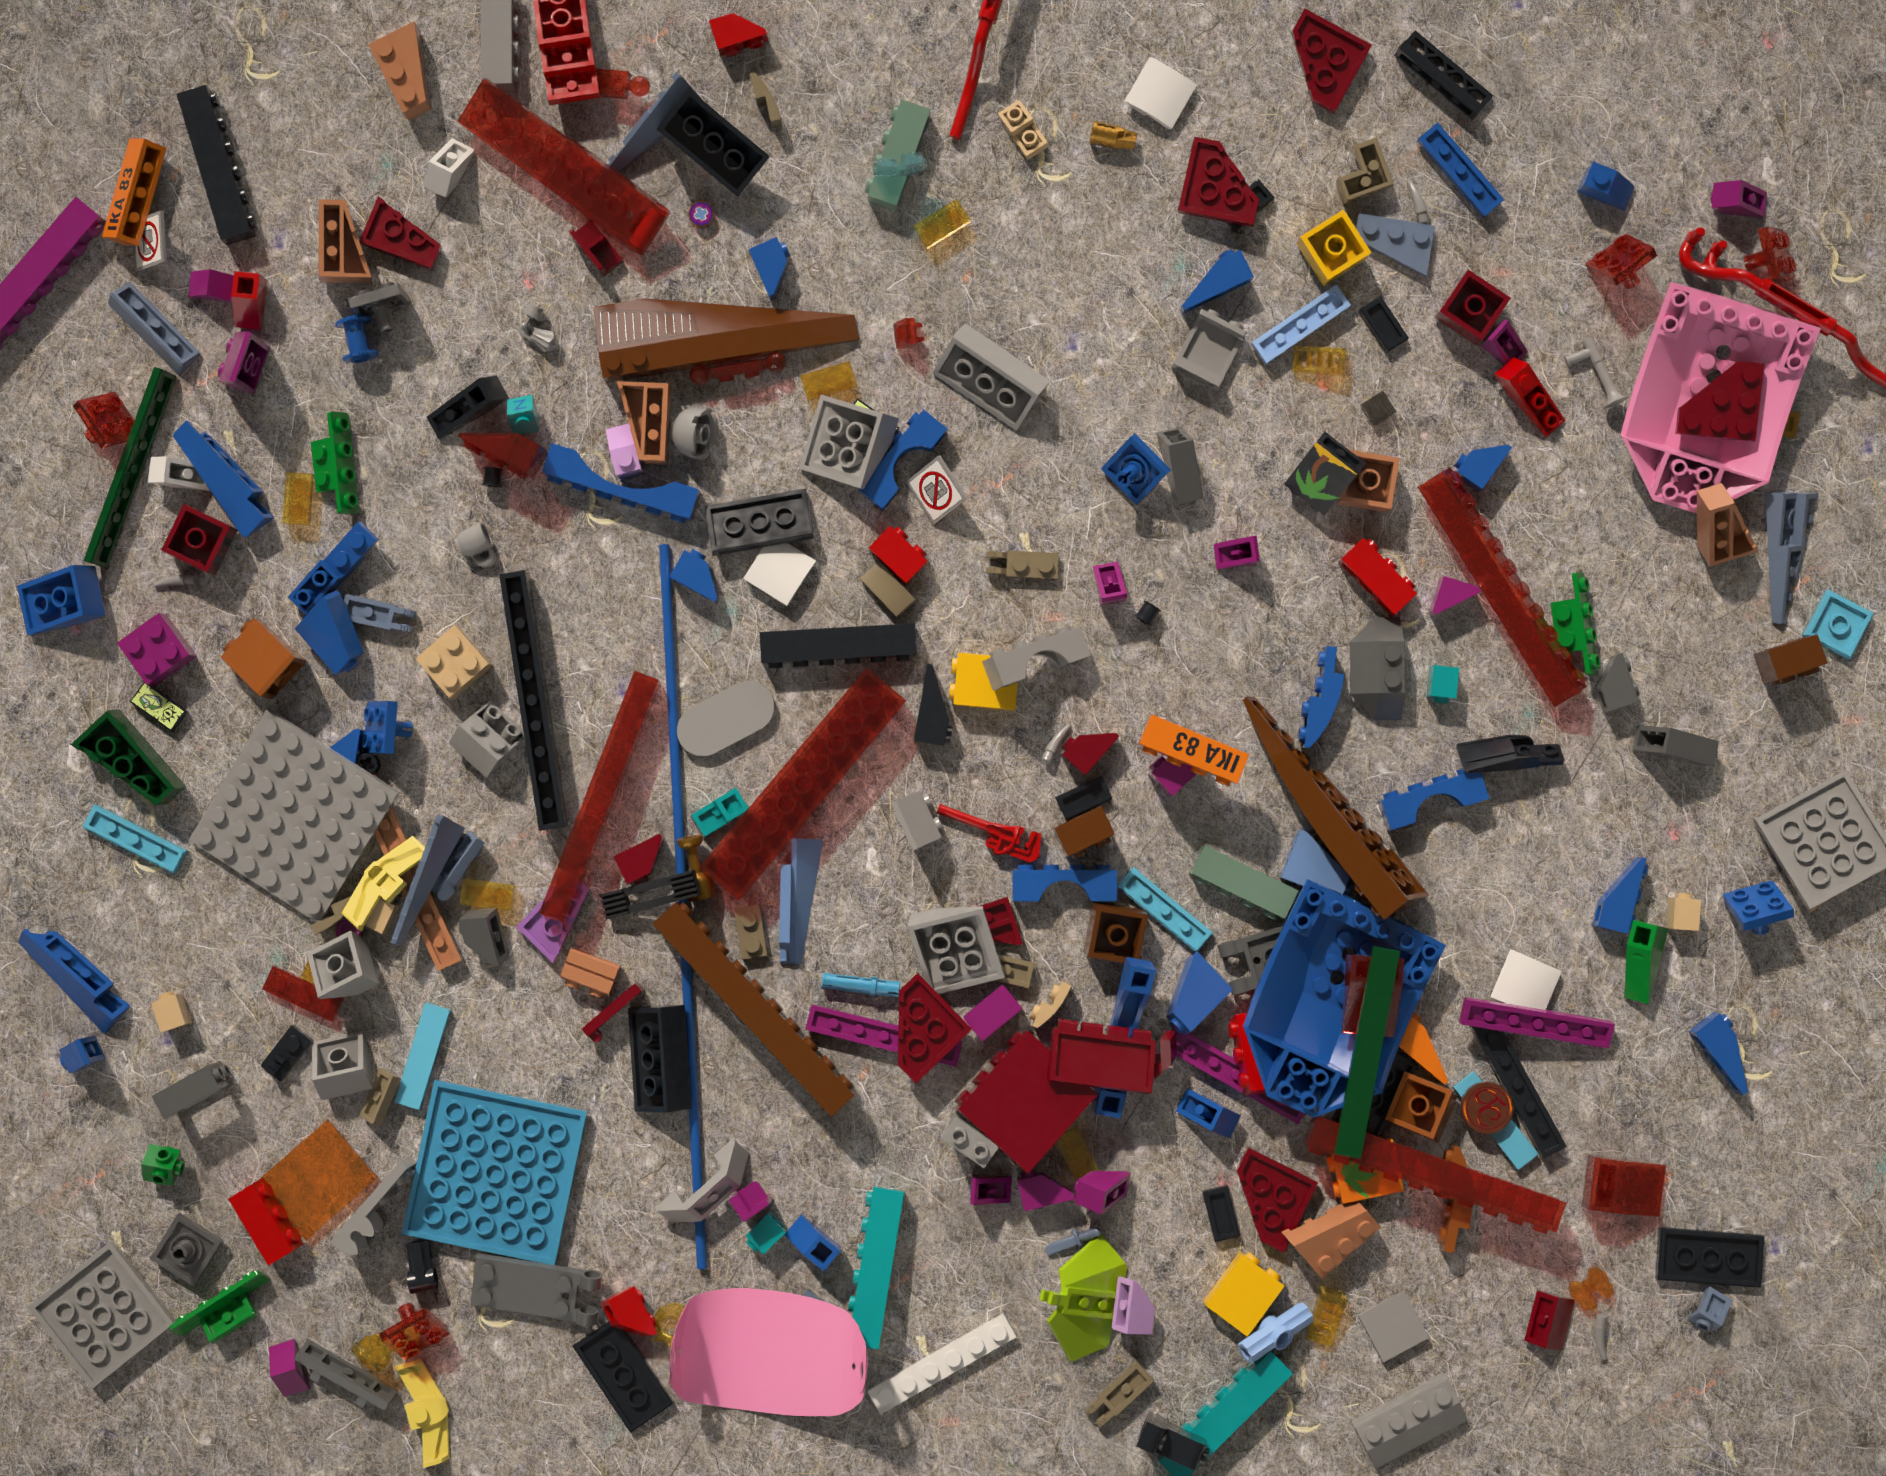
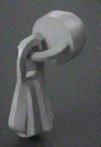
M530 303L523 310L527 318L525 323L519 326V334L535 343L543 352H551L558 347V339L555 332L542 330L532 325L534 320L542 321L544 310ZM529 329L534 331L532 336L525 332Z

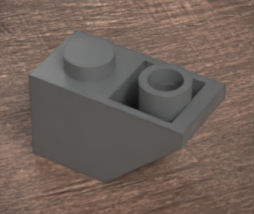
M1623 653L1611 656L1595 688L1603 713L1639 702L1637 698L1640 695L1636 682L1631 680L1629 674L1631 672V665L1628 658L1623 656Z

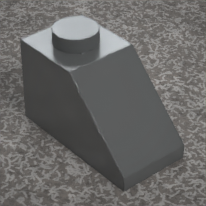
M497 908L469 910L458 920L459 932L463 936L464 944L493 966H498L509 956Z

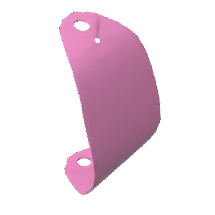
M729 1288L707 1291L695 1295L689 1300L676 1325L670 1354V1386L682 1400L691 1403L780 1415L837 1416L852 1410L863 1400L868 1368L866 1345L859 1326L852 1316L844 1309L811 1297L773 1290ZM853 1363H855V1369L852 1368Z

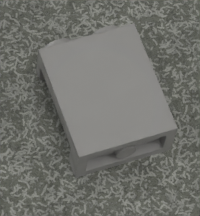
M1201 309L1171 368L1217 391L1247 332L1243 330L1244 327L1241 324L1232 320L1228 323L1221 319V315L1216 311Z
M956 1110L946 1123L941 1135V1139L983 1168H985L998 1149V1146L993 1141L981 1134Z

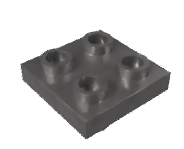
M393 282L382 284L375 291H358L354 293V297L348 298L350 308L357 315H376L380 333L396 330L391 309L411 304L408 294L399 284L394 285Z
M179 1213L153 1252L150 1260L192 1286H195L224 1240Z

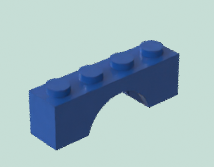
M924 409L920 414L915 412L907 422L909 428L904 434L899 432L894 437L891 443L893 445L891 450L887 454L885 453L864 489H858L860 494L882 511L886 509L899 493V488L894 480V469L898 460L904 454L913 450L932 452L948 432V428Z
M1462 768L1456 770L1457 776L1451 778L1444 774L1432 778L1433 783L1426 786L1419 782L1407 786L1408 791L1401 794L1398 793V790L1382 794L1384 799L1377 802L1386 830H1394L1415 823L1417 810L1426 798L1435 794H1442L1452 798L1460 807L1490 799L1482 774L1465 773Z
M1018 865V870H1012V901H1039L1042 893L1048 886L1064 880L1080 885L1085 890L1090 901H1117V870H1111V865H1095V870H1085V865H1070V870H1059V865H1044V870H1033V865Z

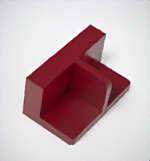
M592 220L588 221L576 232L573 228L568 231L603 277L624 262Z

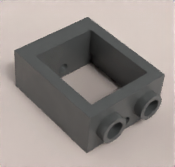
M220 1061L203 1067L152 1095V1098L162 1117L166 1119L180 1114L233 1084L230 1080L232 1074L225 1064L222 1065Z

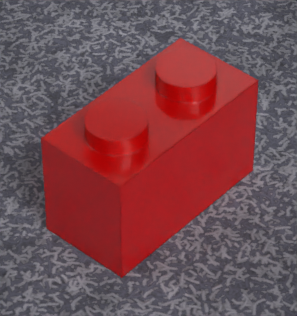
M889 526L869 547V551L907 586L928 564V561L925 559L927 554L917 544L912 547L906 541L908 535L899 527L894 529Z

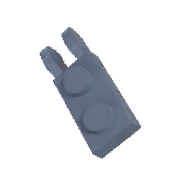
M345 594L344 604L352 622L391 631L395 629L412 633L413 627L394 623L396 613L405 617L416 618V611L399 608L397 605Z
M470 830L466 832L451 853L431 890L441 901L448 900L454 894V885L464 877L467 867L482 851V846L485 842Z

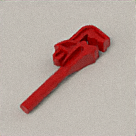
M939 805L937 814L986 831L991 838L987 839L985 844L988 848L994 849V855L1007 854L1027 862H1033L1039 857L1042 834L1031 831L1029 841L1024 845L1028 848L1025 851L1014 847L1015 844L1019 845L1020 835L1023 834L1025 828L989 822L948 806Z

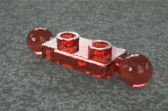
M596 68L600 97L627 99L629 91L638 97L645 96L650 91V82L644 76H636L631 80L632 75L629 71Z
M772 352L766 359L762 358L714 366L712 368H707L704 365H695L690 370L689 376L696 385H704L710 378H719V382L735 380L734 375L744 374L745 378L760 376L759 371L769 369L775 373L782 371L786 366V359L783 354Z

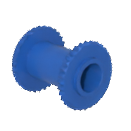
M353 315L342 318L335 323L336 328H344L350 354L342 357L344 362L361 363L374 359L379 355L378 350H370L365 324L371 322L370 316Z

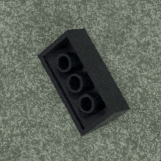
M690 89L687 90L656 129L737 197L770 157Z
M685 1005L628 1008L635 1112L668 1113L692 1109Z

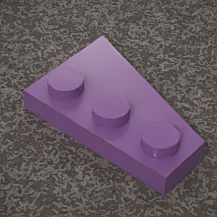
M571 871L516 928L554 963L590 889Z

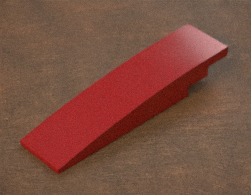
M533 0L538 44L541 51L549 105L600 98L587 0Z

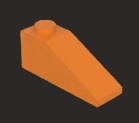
M1413 1012L1399 1049L1440 1083L1446 1085L1448 1078L1425 1027L1420 1024L1422 1018Z

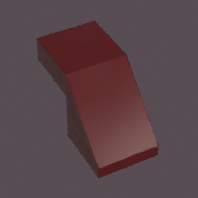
M1165 1030L1160 1039V1054H1155L1153 1081L1173 1063L1177 1055L1175 1030Z

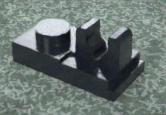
M291 1025L262 1062L261 1067L282 1082L314 1040L295 1025Z

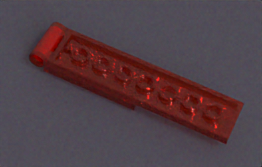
M483 78L457 121L639 255H644L671 213L668 208L660 204L654 197L576 140L569 139L487 78Z

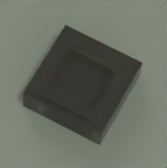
M1384 391L1379 392L1360 405L1373 427L1397 412Z

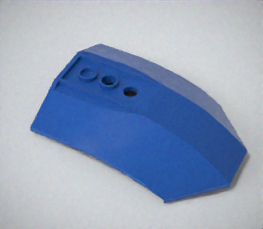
M1307 879L1273 947L1252 997L1243 1025L1266 1095L1313 1118L1342 1108L1372 946L1400 951L1373 1096L1383 1093L1384 1085L1403 1035L1446 944L1395 918L1386 920L1379 918L1370 906ZM1349 947L1353 948L1355 951L1354 958L1349 961L1343 960V950ZM1334 971H1342L1344 973V980L1339 985H1334L1330 981V976Z

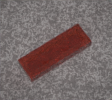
M276 965L272 966L262 987V990L331 1022L335 1021L345 997L320 999L317 996L314 983Z

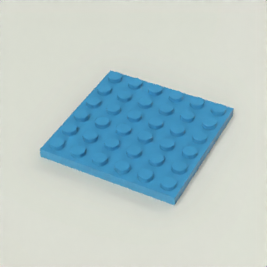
M434 1080L402 1234L533 1262L556 1265L588 1111Z

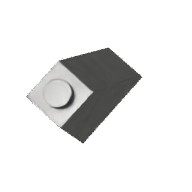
M1182 427L1157 432L1163 462L1171 469L1167 474L1172 498L1178 504L1185 506L1196 503V500L1203 499L1194 440Z
M1638 725L1632 750L1695 765L1714 766L1718 754L1719 741L1668 727Z

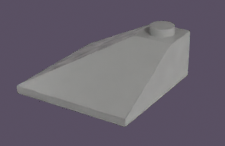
M821 394L799 469L864 489L892 443L899 418Z
M983 906L934 908L910 914L908 930L924 979L938 994L1005 978Z

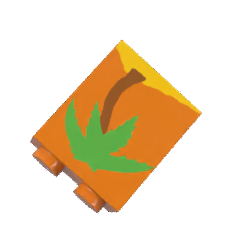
M1390 1137L1379 1139V1142L1363 1145L1361 1159L1334 1154V1149L1328 1150L1330 1157H1326L1329 1173L1333 1172L1335 1182L1331 1183L1334 1198H1339L1342 1204L1404 1191L1394 1141Z

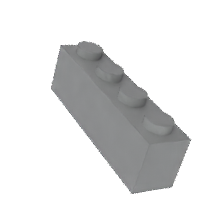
M481 0V85L485 91L516 90V82H520L519 66H516V57L520 56L519 41H515V31L520 30L519 16H515V6H519L520 0Z

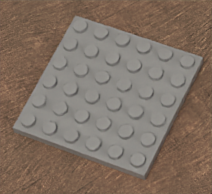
M267 709L189 838V841L315 922H319L325 918L400 792L274 711Z

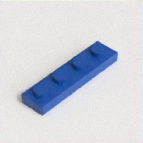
M1438 122L1418 138L1417 142L1482 218L1487 216L1505 200Z

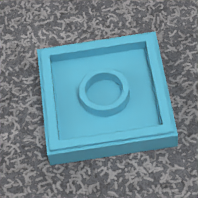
M1825 590L1802 636L1807 637L1818 634L1823 647L1846 659H1851L1874 613L1830 590Z

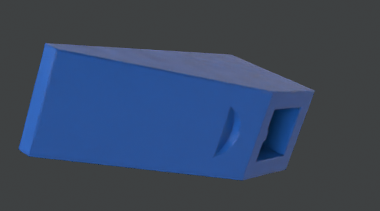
M1636 857L1597 902L1592 926L1619 933H1629L1633 920H1636V915L1633 914L1635 904H1639L1642 896V890L1639 888L1641 879H1645L1647 875L1648 865L1645 864L1647 858Z

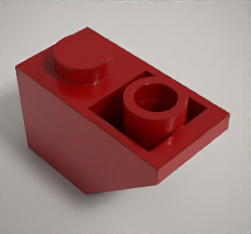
M735 13L709 20L720 57L724 55L726 57L735 56L740 53V50L749 47L750 49H757L762 47L764 42L768 41L765 28Z
M234 271L231 299L235 328L262 331L267 279L261 274Z
M635 1286L627 1287L600 1302L611 1326L643 1337L657 1334L655 1329L656 1321L652 1314L647 1312L644 1306V1296Z

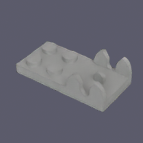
M410 1156L399 1161L330 1243L342 1253L351 1256L360 1253L359 1249L369 1247L367 1236L373 1237L375 1230H383L385 1226L384 1220L377 1211V1208L380 1205L383 1207L391 1201L398 1192L395 1189L396 1186L406 1183L415 1173L412 1168L417 1162Z

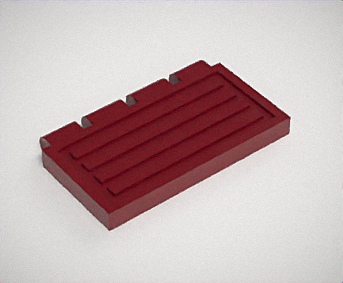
M1058 1020L1057 1028L1052 1029L1047 1081L1143 1094L1152 1093L1156 1041L1151 1040V1031L1133 1028L1130 1038L1128 1037L1129 1028L1107 1025L1106 1034H1103V1024L1082 1022L1080 1031H1077L1078 1021Z

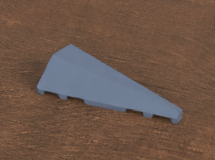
M678 72L672 76L674 80L672 85L665 92L661 91L657 96L659 99L648 111H645L622 141L625 146L617 155L612 154L608 159V165L595 176V179L602 186L606 185L665 137L656 129L688 89L700 97Z
M1765 492L1772 623H1786V602H1791L1793 594L1789 593L1792 579L1798 578L1807 540H1805L1806 524L1812 523L1813 516L1809 515L1812 501L1818 500L1819 493Z
M437 814L420 863L415 871L393 933L391 944L402 945L465 827L444 816Z

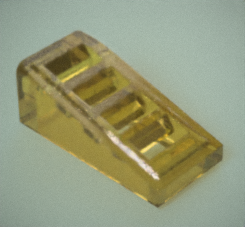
M1294 346L1292 372L1346 376L1348 351L1346 348ZM1303 352L1307 353L1306 367L1301 366ZM1313 353L1318 354L1316 367H1312ZM1324 354L1328 355L1327 368H1323ZM1334 355L1339 356L1338 368H1333Z
M1320 1286L1312 1313L1314 1322L1309 1324L1306 1340L1332 1346L1347 1302L1344 1292ZM1325 1308L1328 1310L1334 1311V1314L1322 1311V1309ZM1319 1318L1331 1321V1325L1320 1322ZM1316 1328L1329 1332L1328 1335L1319 1332H1315Z

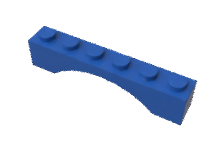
M554 443L550 445L542 473L548 476L547 481L562 485L564 481L572 484V489L584 493L587 492V489L597 492V497L610 501L612 497L621 499L620 504L631 508H636L637 504L646 507L645 512L660 516L661 512L671 515L670 520L682 524L685 523V520L692 522L701 495L699 489L675 481L650 489H633L616 485L593 472L576 450Z
M1126 957L1110 1025L1129 1028L1128 1037L1131 1038L1132 1029H1138L1142 1013L1150 997L1156 969L1151 961ZM1095 1087V1092L1098 1095L1091 1103L1095 1114L1121 1119L1127 1091Z

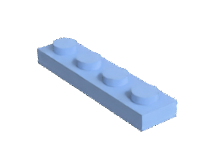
M1336 284L1257 338L1251 345L1266 365L1347 310L1351 304Z

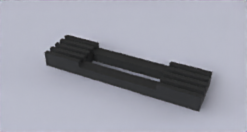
M691 870L600 894L599 896L602 897L601 903L604 905L602 908L605 909L604 914H606L607 917L605 919L607 920L702 894L696 871ZM669 884L672 885L671 891L673 890L674 892L672 895L634 905L630 904L628 895Z

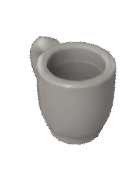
M482 522L470 526L455 538V544L463 557L470 556L477 565L485 568L495 564L496 554L492 549L493 541L489 531ZM486 550L489 552L486 558L480 559L475 556Z

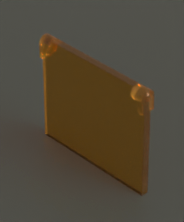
M327 1119L260 1179L264 1178L271 1185L274 1196L279 1204L285 1208L290 1222L299 1231L300 1235L305 1240H308L365 1188L377 1180L378 1176L364 1162L330 1120Z

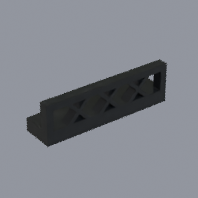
M1416 30L1400 45L1395 53L1399 60L1471 120L1478 115L1493 97V94ZM1414 39L1423 46L1424 55L1410 45ZM1438 58L1443 64V71L1428 59ZM1448 75H1458L1462 78L1463 88ZM1477 91L1484 99L1480 103L1468 92Z

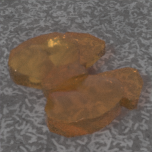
M1592 1266L1588 1269L1587 1278L1582 1282L1571 1281L1568 1290L1571 1297L1581 1304L1580 1307L1582 1309L1591 1311L1597 1308L1592 1293L1597 1291L1605 1298L1610 1299L1613 1294V1284L1609 1283V1279L1603 1270Z

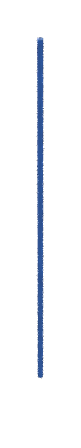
M669 544L659 545L675 861L676 874L686 872L685 849H681L677 844V839L683 838L685 835L680 742L677 737L679 721ZM688 899L678 901L680 905L683 902L688 905ZM680 954L683 1005H685L688 1061L690 1067V1091L692 1095V1109H689V1128L694 1194L703 1186L692 968ZM704 1218L702 1221L694 1222L697 1269L707 1268Z

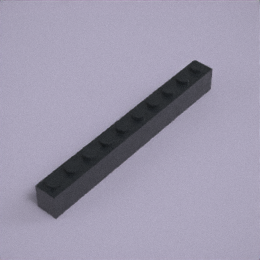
M525 570L499 574L538 829L539 831L566 828L569 825L530 575Z

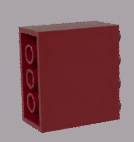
M1016 1031L1006 1042L1009 1047L1005 1052L998 1051L989 1061L992 1065L987 1072L985 1070L981 1071L973 1079L972 1083L975 1084L970 1091L964 1090L954 1102L957 1103V1106L954 1109L981 1134L993 1141L998 1146V1149L1023 1172L1029 1173L1098 1094L1088 1086L1047 1081L1050 1050L1029 1031Z

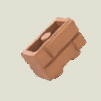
M573 947L569 951L560 978L565 979L564 984L579 989L581 985L590 989L589 994L603 998L604 994L607 996L611 995L622 966Z

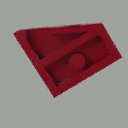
M1008 897L980 905L984 908L994 942L1015 945L1023 944Z

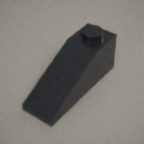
M497 375L479 378L426 416L438 439H441L490 412L509 397Z
M927 664L914 741L944 746L945 741H951L953 727L948 726L949 719L933 664Z

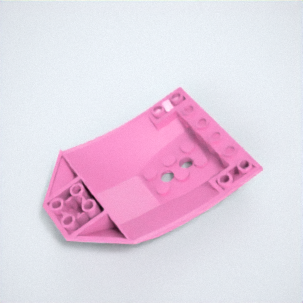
M1670 282L1641 362L1621 431V437L1652 500L1697 514L1698 490L1722 483L1734 500L1770 482V476L1785 425L1821 328L1727 297ZM1720 345H1727L1729 347V354L1726 358L1719 359L1716 357V349ZM1737 361L1764 363L1756 441L1749 442L1675 434L1678 408L1709 384L1706 379L1709 371L1716 369L1722 374Z

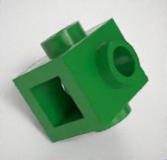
M150 1144L141 1163L142 1179L158 1185L174 1186L177 1176H182L185 1162L181 1160V1150L170 1146L164 1147Z

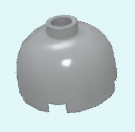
M690 407L683 410L676 417L675 421L672 422L670 434L676 449L684 456L704 460L710 455L711 452L707 450L710 443L715 445L718 431L716 416H711L712 409Z

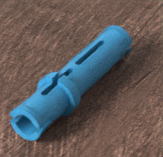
M825 972L822 975L821 989L870 994V997L883 995L899 998L900 981L882 980L876 976L862 978Z

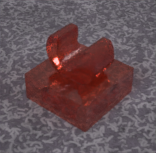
M904 318L893 324L896 349H906L924 341V337H918L916 329L923 327V325L919 322L915 323V318Z

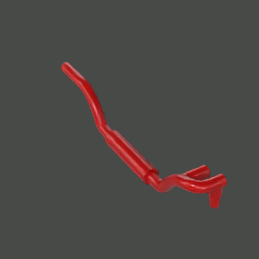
M1003 0L982 1L977 17L980 22L974 38L968 73L949 137L961 140L977 89L988 36L992 24H996Z
M1698 227L1696 230L1688 232L1678 253L1679 262L1685 270L1708 279L1741 282L1755 290V295L1795 319L1821 328L1819 333L1824 336L1831 335L1845 344L1851 361L1860 372L1886 389V373L1876 368L1867 360L1859 347L1855 335L1837 324V319L1766 277L1762 280L1744 269L1717 267L1716 264L1719 257L1728 246L1724 240L1718 243L1714 242L1711 245L1703 263L1693 260L1692 251L1705 235V229Z

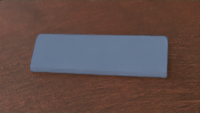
M130 281L110 294L109 306L178 375L182 374L201 356V353Z

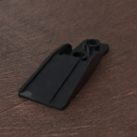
M1509 734L1462 742L1456 745L1465 773L1497 772L1548 765H1563L1565 761L1560 745H1534L1533 739L1526 735Z

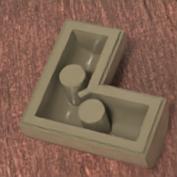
M1377 137L1352 146L1360 170L1339 177L1336 180L1338 194L1344 204L1394 186Z

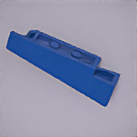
M185 421L175 431L173 437L241 535L248 537L272 521L274 516L256 500L264 491L210 435L205 432L200 434L189 421Z
M29 929L22 931L18 940L19 944L89 1019L106 1034L130 1007L126 1001L109 991L114 983L58 932L47 931L45 934L31 933Z

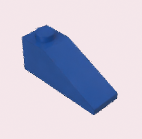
M1230 249L1218 256L1219 260L1215 262L1181 306L1180 312L1182 315L1253 280L1254 276L1241 249L1236 252Z
M1712 1012L1689 1030V1033L1735 1092L1745 1095L1748 1090L1737 1037L1731 1029L1734 1025L1725 1014L1720 1015L1719 1013Z

